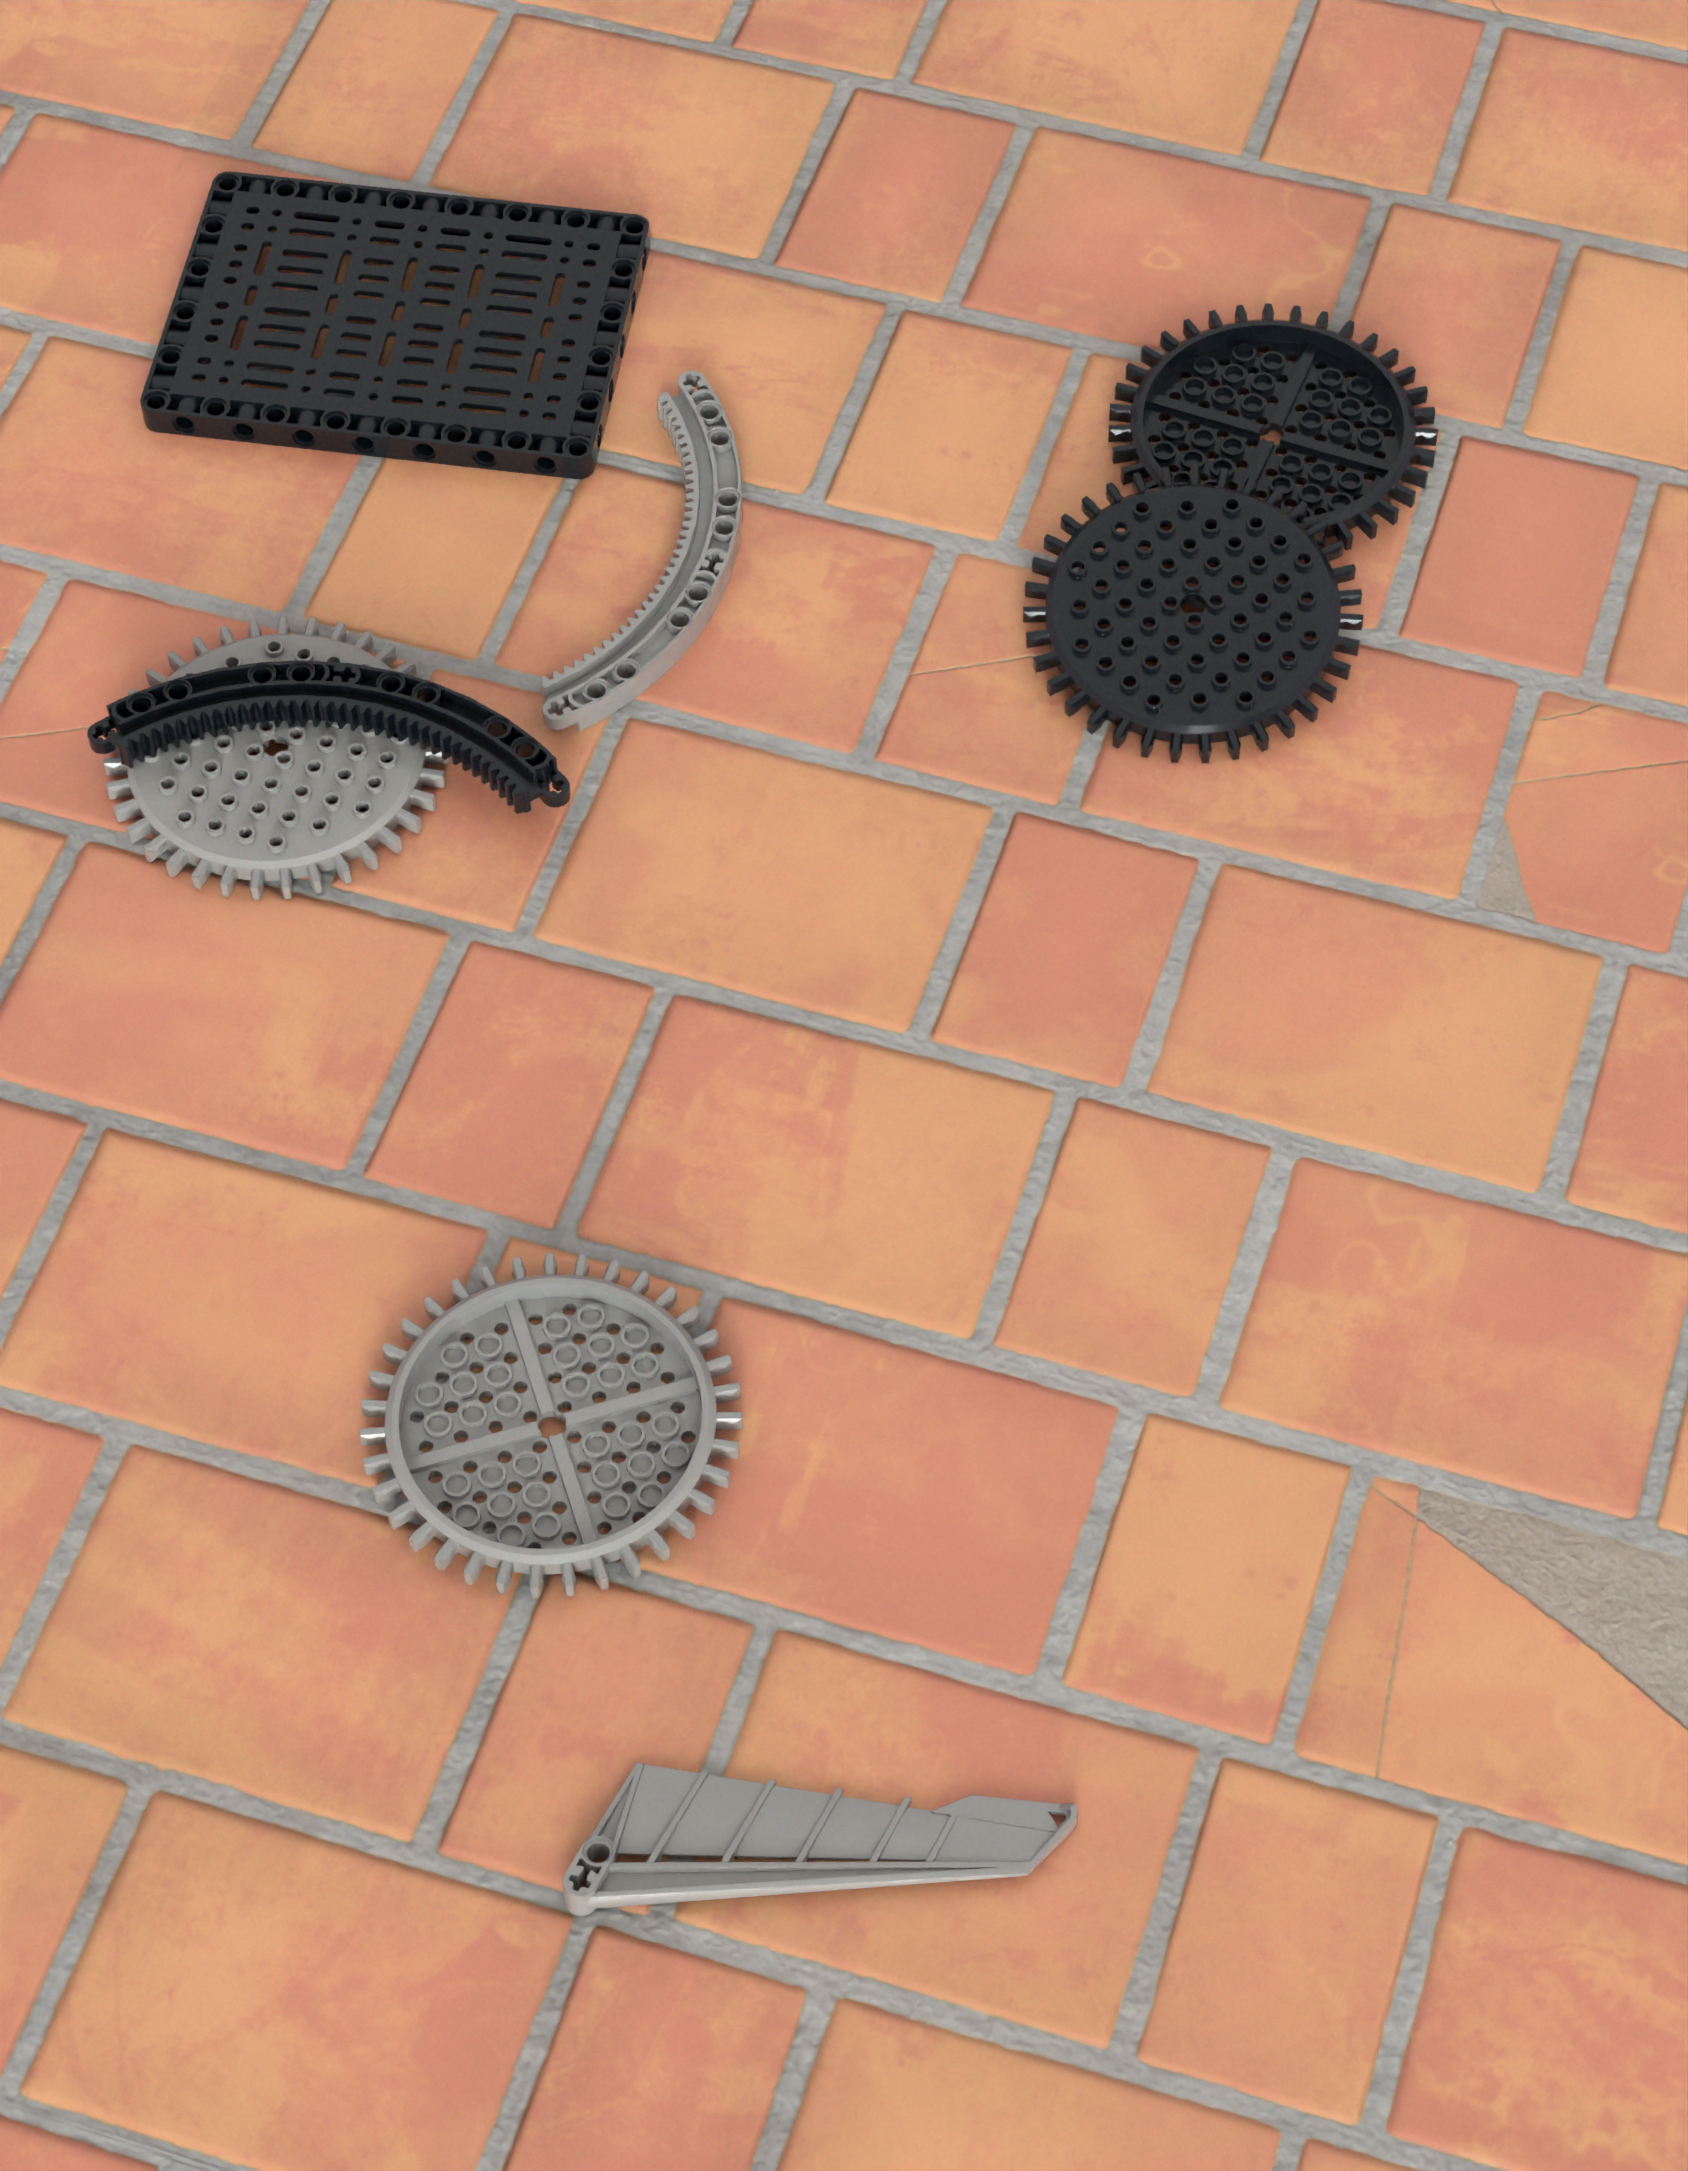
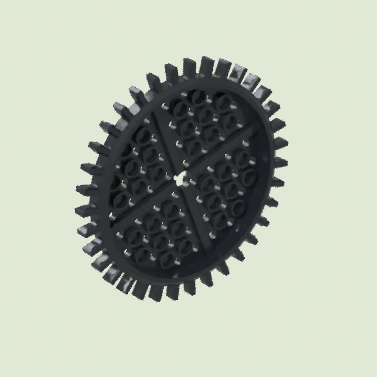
M1265 304L1262 319L1248 320L1243 305H1237L1235 322L1223 325L1217 312L1212 310L1209 311V329L1202 332L1198 330L1189 318L1184 320L1183 335L1186 339L1181 342L1176 340L1166 330L1163 331L1160 337V346L1167 351L1163 355L1146 345L1141 349V362L1151 368L1146 370L1131 363H1128L1126 366L1125 379L1139 386L1134 387L1117 382L1115 386V400L1131 403L1132 406L1110 403L1109 421L1130 423V425H1109L1108 442L1131 443L1129 445L1112 447L1113 464L1135 461L1134 465L1121 469V483L1123 485L1133 483V474L1139 472L1145 480L1147 489L1161 487L1160 475L1162 467H1169L1171 472H1175L1172 474L1173 485L1189 484L1188 475L1191 466L1198 465L1201 480L1204 481L1203 483L1200 482V484L1216 486L1217 475L1221 468H1227L1229 473V485L1227 488L1242 491L1246 480L1250 475L1257 476L1256 493L1254 496L1264 498L1263 500L1266 501L1270 493L1277 486L1284 488L1282 502L1278 508L1288 514L1297 504L1304 501L1308 504L1307 514L1299 524L1307 530L1317 522L1325 519L1328 523L1327 534L1316 541L1320 548L1325 547V538L1336 536L1338 541L1343 542L1344 549L1347 551L1351 549L1353 540L1350 529L1356 526L1371 540L1376 537L1378 524L1371 518L1375 514H1378L1392 525L1397 523L1399 509L1389 503L1392 499L1410 508L1413 507L1416 491L1402 485L1403 482L1425 489L1428 472L1412 467L1411 464L1433 468L1436 451L1414 447V445L1436 446L1438 429L1416 428V426L1434 424L1436 411L1435 407L1413 409L1412 406L1426 403L1428 394L1426 386L1409 390L1404 389V386L1414 383L1416 369L1411 366L1393 373L1390 368L1397 365L1399 351L1394 348L1384 355L1377 357L1373 352L1377 348L1378 335L1372 333L1362 343L1352 340L1355 322L1349 320L1341 328L1340 332L1337 333L1327 329L1328 312L1325 311L1320 313L1315 325L1301 322L1300 306L1294 305L1288 321L1274 320L1272 304ZM1272 430L1279 432L1282 439H1280V444L1274 445L1275 441H1267L1264 438L1261 441L1260 436L1267 435ZM1182 508L1184 511L1192 510L1191 508ZM1257 523L1251 524L1254 528L1260 527ZM1207 525V526H1206V528H1208V529H1214V528H1216V527L1213 526V525ZM1275 542L1276 545H1284L1283 542ZM1231 543V544H1230L1231 547H1239V546H1240V545L1237 544V543Z
M1198 465L1191 466L1188 475L1189 484L1173 485L1172 473L1169 467H1162L1160 475L1161 487L1147 489L1145 480L1139 472L1134 473L1133 491L1135 494L1124 498L1112 482L1106 484V498L1110 503L1109 506L1101 510L1094 501L1086 496L1082 499L1081 510L1089 520L1082 525L1067 514L1061 517V529L1072 536L1067 543L1049 534L1045 536L1044 549L1057 555L1058 558L1054 563L1034 557L1032 560V572L1050 577L1049 583L1043 584L1028 581L1025 583V597L1046 600V606L1023 607V623H1046V629L1026 632V647L1032 648L1049 645L1051 649L1049 653L1034 657V670L1038 673L1057 666L1061 674L1047 681L1048 694L1052 696L1070 686L1076 694L1065 702V713L1069 717L1087 704L1095 711L1087 721V731L1093 734L1106 720L1118 725L1113 734V746L1117 748L1125 742L1130 731L1143 736L1141 740L1142 757L1148 758L1153 750V744L1156 739L1171 742L1169 748L1171 762L1178 763L1182 755V744H1199V756L1202 763H1209L1212 753L1211 743L1226 741L1228 752L1231 758L1235 760L1239 759L1241 743L1238 738L1250 734L1253 736L1259 749L1262 752L1268 750L1269 737L1265 728L1276 724L1288 739L1294 737L1295 724L1287 715L1295 709L1312 723L1317 719L1318 708L1307 699L1313 692L1331 703L1336 699L1337 688L1324 681L1323 677L1326 673L1348 680L1351 665L1334 659V652L1358 655L1360 640L1338 636L1339 629L1362 630L1363 615L1341 613L1342 606L1361 605L1362 600L1361 589L1343 591L1338 589L1339 583L1355 579V565L1351 564L1332 569L1329 563L1343 556V542L1338 541L1320 548L1316 541L1327 534L1328 523L1323 519L1307 530L1300 525L1299 522L1307 514V503L1301 501L1288 514L1278 508L1282 502L1284 488L1277 486L1265 501L1254 496L1257 486V476L1254 475L1249 476L1244 483L1242 491L1227 488L1229 485L1227 468H1221L1217 475L1216 486L1200 484L1201 473ZM1182 508H1191L1192 510L1184 511ZM1257 523L1260 527L1254 528L1251 524ZM1207 525H1213V526H1215L1216 528H1214V529H1208V528H1206V526H1207ZM1169 527L1171 529L1168 531H1164L1161 528ZM1124 528L1126 531L1118 532L1116 529ZM1280 541L1283 542L1284 545L1278 546L1275 544V542ZM1231 543H1237V544H1239L1240 546H1239V547H1231L1230 544H1231ZM1193 545L1194 548L1187 549L1184 546ZM1147 546L1150 549L1144 551L1141 550L1140 547ZM1103 548L1104 551L1097 552L1094 549ZM1304 560L1306 564H1301L1299 561ZM1260 561L1263 565L1257 566L1254 562ZM1216 563L1218 566L1210 567L1208 564ZM1169 564L1173 566V568L1166 569L1163 567L1164 565ZM1126 566L1128 569L1120 570L1118 567ZM1076 567H1080L1083 570L1080 572H1076L1073 569ZM1286 580L1288 583L1280 584L1277 581ZM1240 581L1242 585L1236 586L1232 582ZM1195 583L1197 586L1189 587L1187 584ZM1149 584L1152 587L1149 589H1145L1142 587V585ZM1105 586L1106 589L1098 590L1096 587ZM1195 596V600L1201 602L1205 609L1202 613L1191 612L1187 614L1181 609V605L1188 601L1189 597ZM1303 598H1309V599H1311L1312 601L1306 603V602H1303L1302 599H1303ZM1257 600H1265L1266 603H1265V604H1259V603H1257L1256 601H1257ZM1213 601H1218V602H1220L1221 604L1218 605V606H1215V605H1212L1211 602H1213ZM1171 602L1174 603L1175 606L1168 607L1165 604ZM1128 604L1130 607L1124 609L1121 608L1120 605ZM1083 606L1085 607V609L1077 610L1075 609V607ZM1282 618H1288V619H1290L1291 621L1285 623V622H1282L1280 619H1282ZM1243 620L1245 623L1237 624L1235 621ZM1197 621L1200 624L1197 626H1193L1190 624V622ZM1152 623L1154 624V626L1146 627L1144 626V624ZM1100 624H1106L1109 627L1106 629H1102L1098 626ZM1305 637H1313L1315 640L1307 641ZM1267 638L1269 642L1262 643L1259 639ZM1219 639L1224 643L1215 644L1213 641ZM1175 641L1178 644L1176 646H1171L1168 644V642ZM1131 643L1132 646L1124 647L1122 644ZM1079 644H1084L1087 647L1085 649H1079L1076 646ZM1284 657H1291V658H1293L1294 660L1288 662V661H1285L1283 658H1284ZM1245 658L1248 662L1240 663L1238 659ZM1193 660H1200L1202 663L1199 664V665H1196V664H1193L1192 661H1193ZM1149 661H1153L1156 663V665L1148 666L1146 663ZM1109 663L1111 666L1108 668H1104L1101 666V664ZM1270 677L1272 681L1265 682L1262 678ZM1217 679H1225L1226 682H1225V683H1218L1216 680H1217ZM1178 680L1180 684L1173 685L1170 681ZM1130 681L1133 682L1135 685L1129 687L1126 686L1124 683ZM1247 697L1251 701L1242 702L1240 699ZM1202 699L1205 702L1202 704H1197L1196 702H1194V700ZM1155 700V701H1157L1159 704H1157V705H1150L1148 702Z

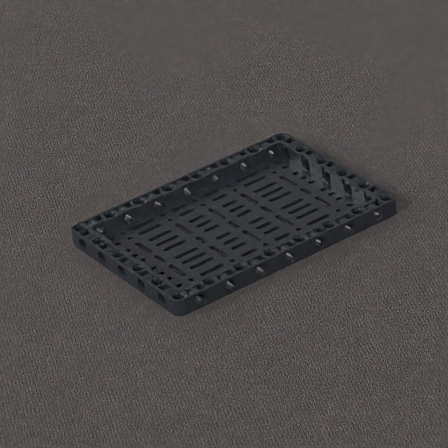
M231 171L220 173L215 176L141 395L140 404L144 423L150 431L570 479L587 478L595 470L650 252L649 222L645 217L637 214ZM249 227V228H253V229H251V230H245V229H243V228ZM291 233H305L332 236L333 238L329 239L310 236L292 235ZM373 241L389 242V243H397L398 245H395V246H394V245H385V244H375V243H372V242H373ZM270 246L271 249L263 273L255 275L263 248ZM439 248H445V249L463 250V251H465V252L459 253V252L441 251V250H438V249H439ZM237 249H246V251H236V250H237ZM285 254H294V255H303V256L322 257V258H327V259H326V260H317V259H308V258H299V257H289V256H284V255H285ZM351 255L343 283L336 284L343 257ZM505 255H510V256H520V257L538 258V259H546V261H534V260H525V259L506 258V257H503V256H505ZM417 262L410 289L402 291L409 264ZM366 263H378V264H387V265H393V266H391V267H382V266L366 265ZM585 264H593V265H595V266L590 267V266H584V265H585ZM232 265H240L241 267L236 268V267H231V266H232ZM483 269L477 296L475 298H468L475 271ZM281 270H287V271H297V272L315 273V274H322V275H321V276H310V275H301V274L282 273V272H279V271H281ZM432 270H443V271H452V272H459V273H458V274H447V273H438V272H431V271H432ZM508 277L517 279L536 280L540 282L531 283L522 281L503 280L497 278ZM564 278L558 305L550 307L556 280ZM361 279H371V280L387 281V283H375V282H366V281H360V280H361ZM227 281H234V282H236V283H234V284H228V283H226V282H227ZM280 286V287H289V288H298V289H308V290H316L317 292L311 293V292H302V291L275 289L274 287ZM428 286H436V287L453 288L454 290L449 291V290H440V289H430V288H426V287H428ZM579 286H589V288H579ZM257 290L253 304L250 306L245 305L249 292ZM494 293H501V294L528 296V297H535L536 299H523V298H514V297H505V296H495V295H492V294H494ZM357 295H363V296L381 297V298H383V299H381V300H376V299H367V298H357V297H355V296H357ZM338 299L334 313L326 314L330 300ZM428 302V303L446 304V305H450V306H448V307H440V306L423 305L422 303ZM575 302H583V303H585V304L579 305V304H574V303H575ZM219 306H225V307H228V308H226V309H219L218 307H219ZM404 306L401 320L394 322L393 318L396 308ZM488 310H502V311L529 313V314H532V315H530V316H523V315L496 313V312H488ZM271 311L289 314L308 315L309 317L301 318L266 314V312ZM471 313L468 327L460 329L463 315ZM575 318V319H581V320H580V321H571L570 319ZM242 320H247L239 348L231 350L239 323ZM354 320V321L372 322V323H376V324H374V325H366V324L349 323L348 321ZM552 322L553 325L549 337L542 338L544 324ZM213 323H222V325H212V324H213ZM262 328H271V329L298 331V332H304V334H291V333L264 331V330H261V329H262ZM415 328L442 330V332L415 330ZM323 329H328L321 357L313 359L320 332ZM482 335H492V336L519 338V339H525V340H524V341H513V340H503V339L485 338V337H481V336H482ZM390 336H394L396 338L389 362L386 366L382 367L380 362L387 339ZM344 337H353V338L370 339V341L364 342V341L346 340V339H342V338H344ZM209 339H214V340H217V341H216V342H208L207 340H209ZM412 344H417V345L435 346V347H438V348H436V349H428V348L411 347L410 345H412ZM456 344H463L456 371L453 374H448L447 370L454 346ZM564 344H573L574 346L568 347V346H563V345H564ZM256 345H269V346H278V347H287V348H297V349H299V350H298V351H289V350L262 348V347H255V346H256ZM481 351L499 354L518 355L521 357L511 358L502 356L477 354V352ZM540 352L545 353L538 381L530 383L529 380L536 355ZM338 354H351V355H360V356H366V357H365V358H353V357L338 356ZM202 361L210 362L209 364H200ZM406 361H415V362L432 363L433 365H431V366H426V365L408 364V363H405V362H406ZM559 361H569V363H559ZM249 367H260V368L287 370V371H293V372H292V373H279V372L252 370V369H248V368H249ZM473 368H479V369L506 371V372H514V373H516V374H514V375H508V374L481 372V371H473L472 369H473ZM332 376H341V377L358 378L359 380H357V381H352V380H343V379H333V378H331V377H332ZM561 377L565 378V380H555V378ZM196 378H202V379H205V380H203V381H195L194 379H196ZM405 383V384L423 385V386H427V387H426V388H415V387L399 386V384ZM244 384H256V385L283 387V388H288V389H286V390H275V389L248 387V386H243V385H244ZM466 391H478V392L505 394V395H510V396H509V397H497V396H488V395H479V394H469V393H465V392H466ZM327 393H338V394L353 395L354 397L347 398V397L329 396V395H325V394H327ZM396 400H401V401L419 402V403H422V404H421V405H410V404L394 403V401H396ZM549 400H558L559 402H558V403H551V402H548V401H549ZM461 408H473V409L500 411V412H505V414H492V413L465 411V410H460V409H461ZM545 417H553V418H555V419H553V420H546V419H544V418H545Z

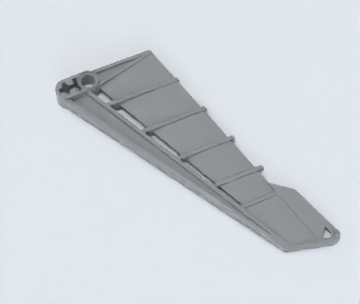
M636 1763L594 1832L582 1844L563 1877L565 1906L570 1913L577 1916H585L594 1912L596 1908L1028 1876L1075 1829L1078 1820L1077 1806L1073 1803L1057 1804L970 1795L930 1811L909 1807L912 1800L909 1797H904L900 1805L844 1797L842 1796L844 1789L837 1788L832 1795L776 1786V1780L769 1779L768 1783L764 1784L709 1775V1771L696 1773ZM1051 1815H1062L1066 1819L1058 1827ZM619 1855L650 1856L647 1862H617ZM664 1856L723 1857L721 1862H662ZM598 1858L605 1859V1861L600 1863L592 1862ZM736 1858L796 1859L795 1862H734ZM808 1859H826V1860H869V1862H807V1861H808ZM880 1861H917V1862H880Z

